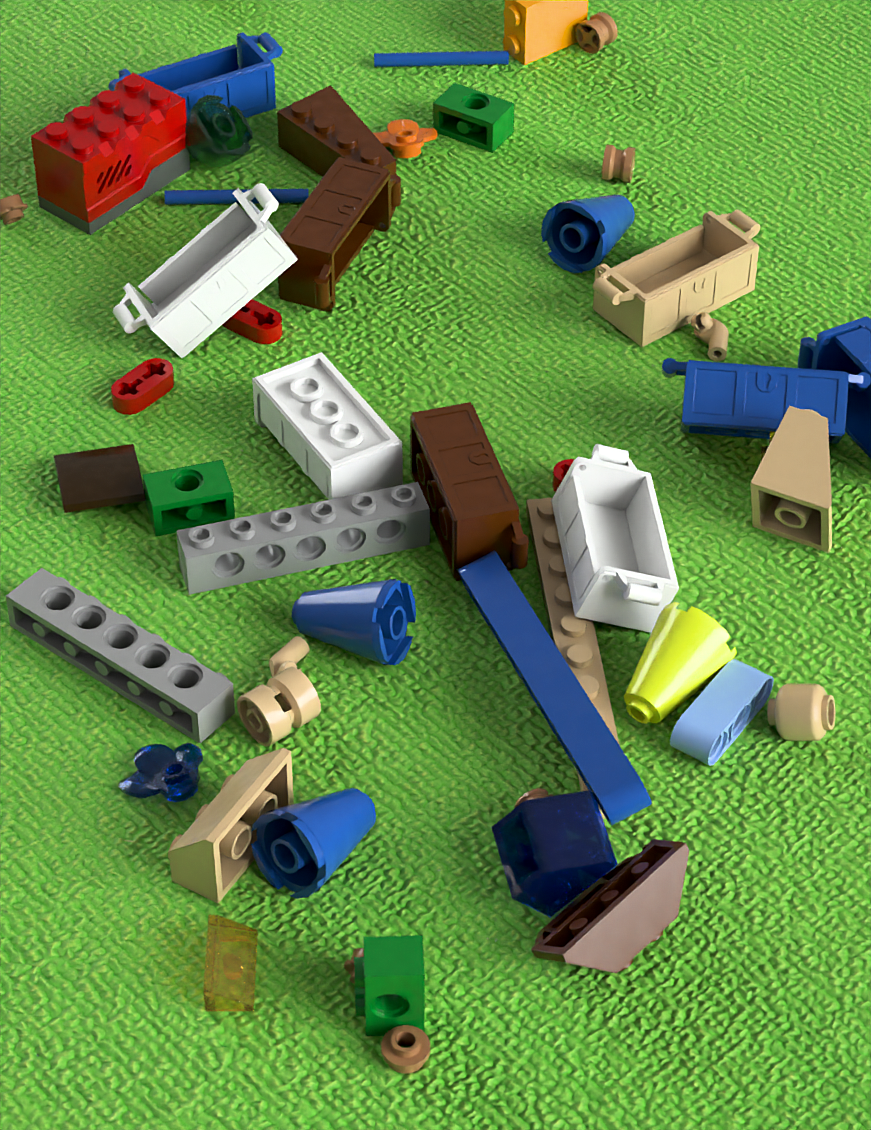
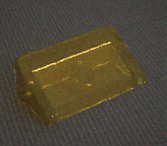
M218 915L208 916L204 974L205 1011H254L258 943L257 929Z

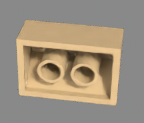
M281 748L247 760L235 775L231 774L226 778L218 795L210 804H205L201 807L194 823L183 835H178L171 843L168 858L170 860L173 882L216 903L222 900L255 860L251 846L252 843L257 841V829L252 831L254 822L270 810L294 804L290 750Z

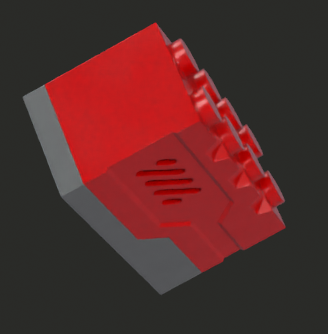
M133 72L117 82L114 91H102L91 98L89 107H76L65 114L63 123H50L31 135L39 207L91 235L189 171L190 158L188 134L186 132L185 98Z

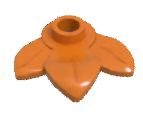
M408 119L393 120L388 123L386 131L372 132L384 147H390L393 150V155L398 158H412L420 155L421 147L424 143L435 140L438 137V131L435 128H419L416 122Z

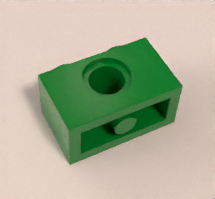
M454 83L433 102V128L438 131V134L493 153L514 132V103Z
M223 460L142 474L146 499L145 505L155 537L177 533V530L235 519L234 493Z
M423 935L363 937L364 957H354L356 1017H365L366 1036H385L389 1030L403 1025L414 1026L424 1031Z

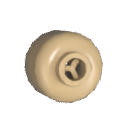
M784 684L779 688L776 699H770L768 702V722L770 725H776L779 736L787 741H819L825 736L827 730L833 729L835 724L834 698L832 695H827L825 689L820 684Z

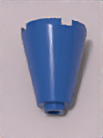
M608 195L558 203L548 210L542 221L541 236L543 242L547 241L552 251L548 253L550 258L563 270L572 273H582L594 269L603 261L633 224L635 218L634 208L631 202L622 195Z
M396 579L307 591L295 601L292 608V620L296 624L298 631L304 635L383 665H398L406 657L412 643L413 636H406L408 622L415 623L416 620L415 598L411 586L408 583H401V580Z
M349 788L264 813L252 826V831L257 829V841L251 844L252 853L260 871L276 889L285 886L295 892L290 895L293 898L298 899L311 896L325 884L376 822L374 803L362 791L356 788Z

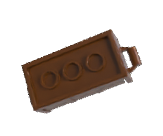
M341 157L336 159L280 234L281 238L298 259L278 276L281 300L327 312L333 309L335 306V286L345 271L360 253V250L374 230L386 232L391 226L393 213L396 207L401 205V178L399 176L390 175L389 169Z
M471 402L413 412L412 416H410V474L414 483H419L430 508V522L453 579L456 581L461 580L457 569L493 550L497 552L508 571L515 568H525L528 565L529 538L523 534L519 521V507L474 406L471 405Z

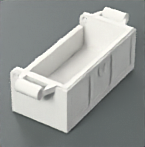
M263 183L255 185L253 189L244 193L237 188L233 195L245 211L235 202L138 286L153 301L152 304L129 282L123 287L126 295L120 304L114 307L113 314L126 333H134L138 328L148 324L158 337L181 358H184L298 260L268 220L271 213L277 210L279 203ZM255 197L264 210L260 211L251 200ZM132 303L141 314L136 320L127 308Z
M322 352L252 378L255 422L260 427H267L273 433L281 446L289 452L300 465L303 472L311 478L328 500L403 485L402 441Z
M596 444L593 448L591 459L575 458L551 500L575 617L651 633L660 612L666 605L672 602L679 590L651 473L637 470L629 459L628 451Z

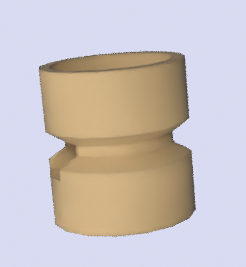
M288 667L271 677L267 682V686L263 684L258 685L240 696L237 700V710L249 734L259 744L266 747L271 746L290 734L292 727L300 728L319 716L321 703L313 684L307 676L295 667Z

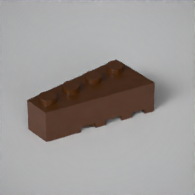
M331 85L277 111L278 146L322 177H324L339 157L389 169L390 175H396V159Z

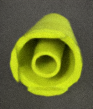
M672 602L666 605L660 612L624 695V701L627 705L626 710L636 721L644 724L648 722L659 723L709 683L727 662L735 658L736 648L734 647L730 651L726 644L730 638L727 631L714 618L700 609L691 606L686 612L676 609L679 603Z

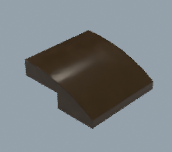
M133 444L54 455L64 513L146 501Z

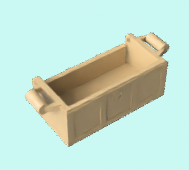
M738 209L732 213L716 215L714 212L709 211L703 215L702 225L700 224L678 236L672 237L612 268L605 263L598 265L595 268V281L593 283V310L639 346L644 347L691 323L695 314L699 312L710 313L755 289L759 245L751 239L759 233L760 224Z

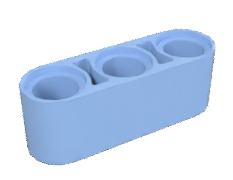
M733 658L727 662L681 715L672 731L670 745L709 766L714 765L764 706L770 696L774 678Z

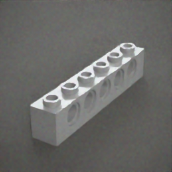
M415 482L177 530L179 567L190 595L430 545V508L419 483Z
M41 568L6 595L11 627L196 742H203L235 714L233 683L225 675L219 672L215 673L197 662L192 655L182 653L167 644L159 635L149 633L134 624L127 616L119 615L104 606L96 597L88 596L71 586L66 579L56 577Z

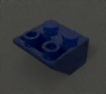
M590 791L525 800L491 827L512 899L548 917L553 916L618 865L595 794Z

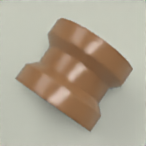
M598 12L591 16L589 20H585L577 25L575 36L578 44L584 51L594 54L601 50L604 45L614 42L618 36L616 23L608 14Z
M607 144L602 165V180L610 181L612 178H620L624 183H631L635 164V148L627 147L625 150H620L614 145Z

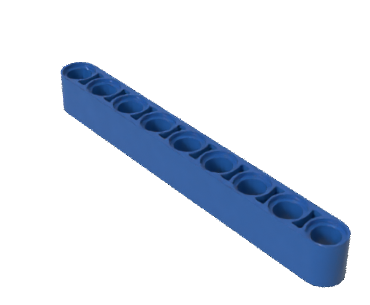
M493 550L457 569L471 599L609 824L613 826L652 805L651 798L637 772L497 552Z

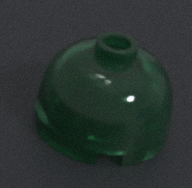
M206 95L198 99L186 113L185 142L187 151L196 161L210 168H222L238 161L250 150L249 141L253 138V134L248 120L234 105L228 108L220 103L223 98L214 95Z

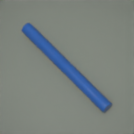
M508 51L374 53V67L509 64Z
M236 189L165 190V205L240 203L233 195ZM240 189V190L244 193V192L249 191V190H251V189ZM268 189L278 203H304L309 197L308 189ZM255 197L251 200L253 204H260Z

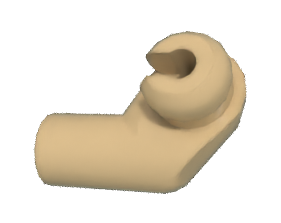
M707 312L695 314L691 320V326L694 328V334L709 345L708 357L717 362L724 360L727 355L729 336L726 326L720 321L711 318Z
M299 636L293 637L270 658L269 667L272 677L288 667L297 668L296 664L309 653V645L303 638Z

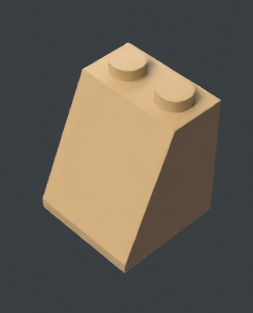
M789 405L750 482L752 524L755 528L829 553L832 548V495L828 418L821 416L816 411L810 409L802 410Z

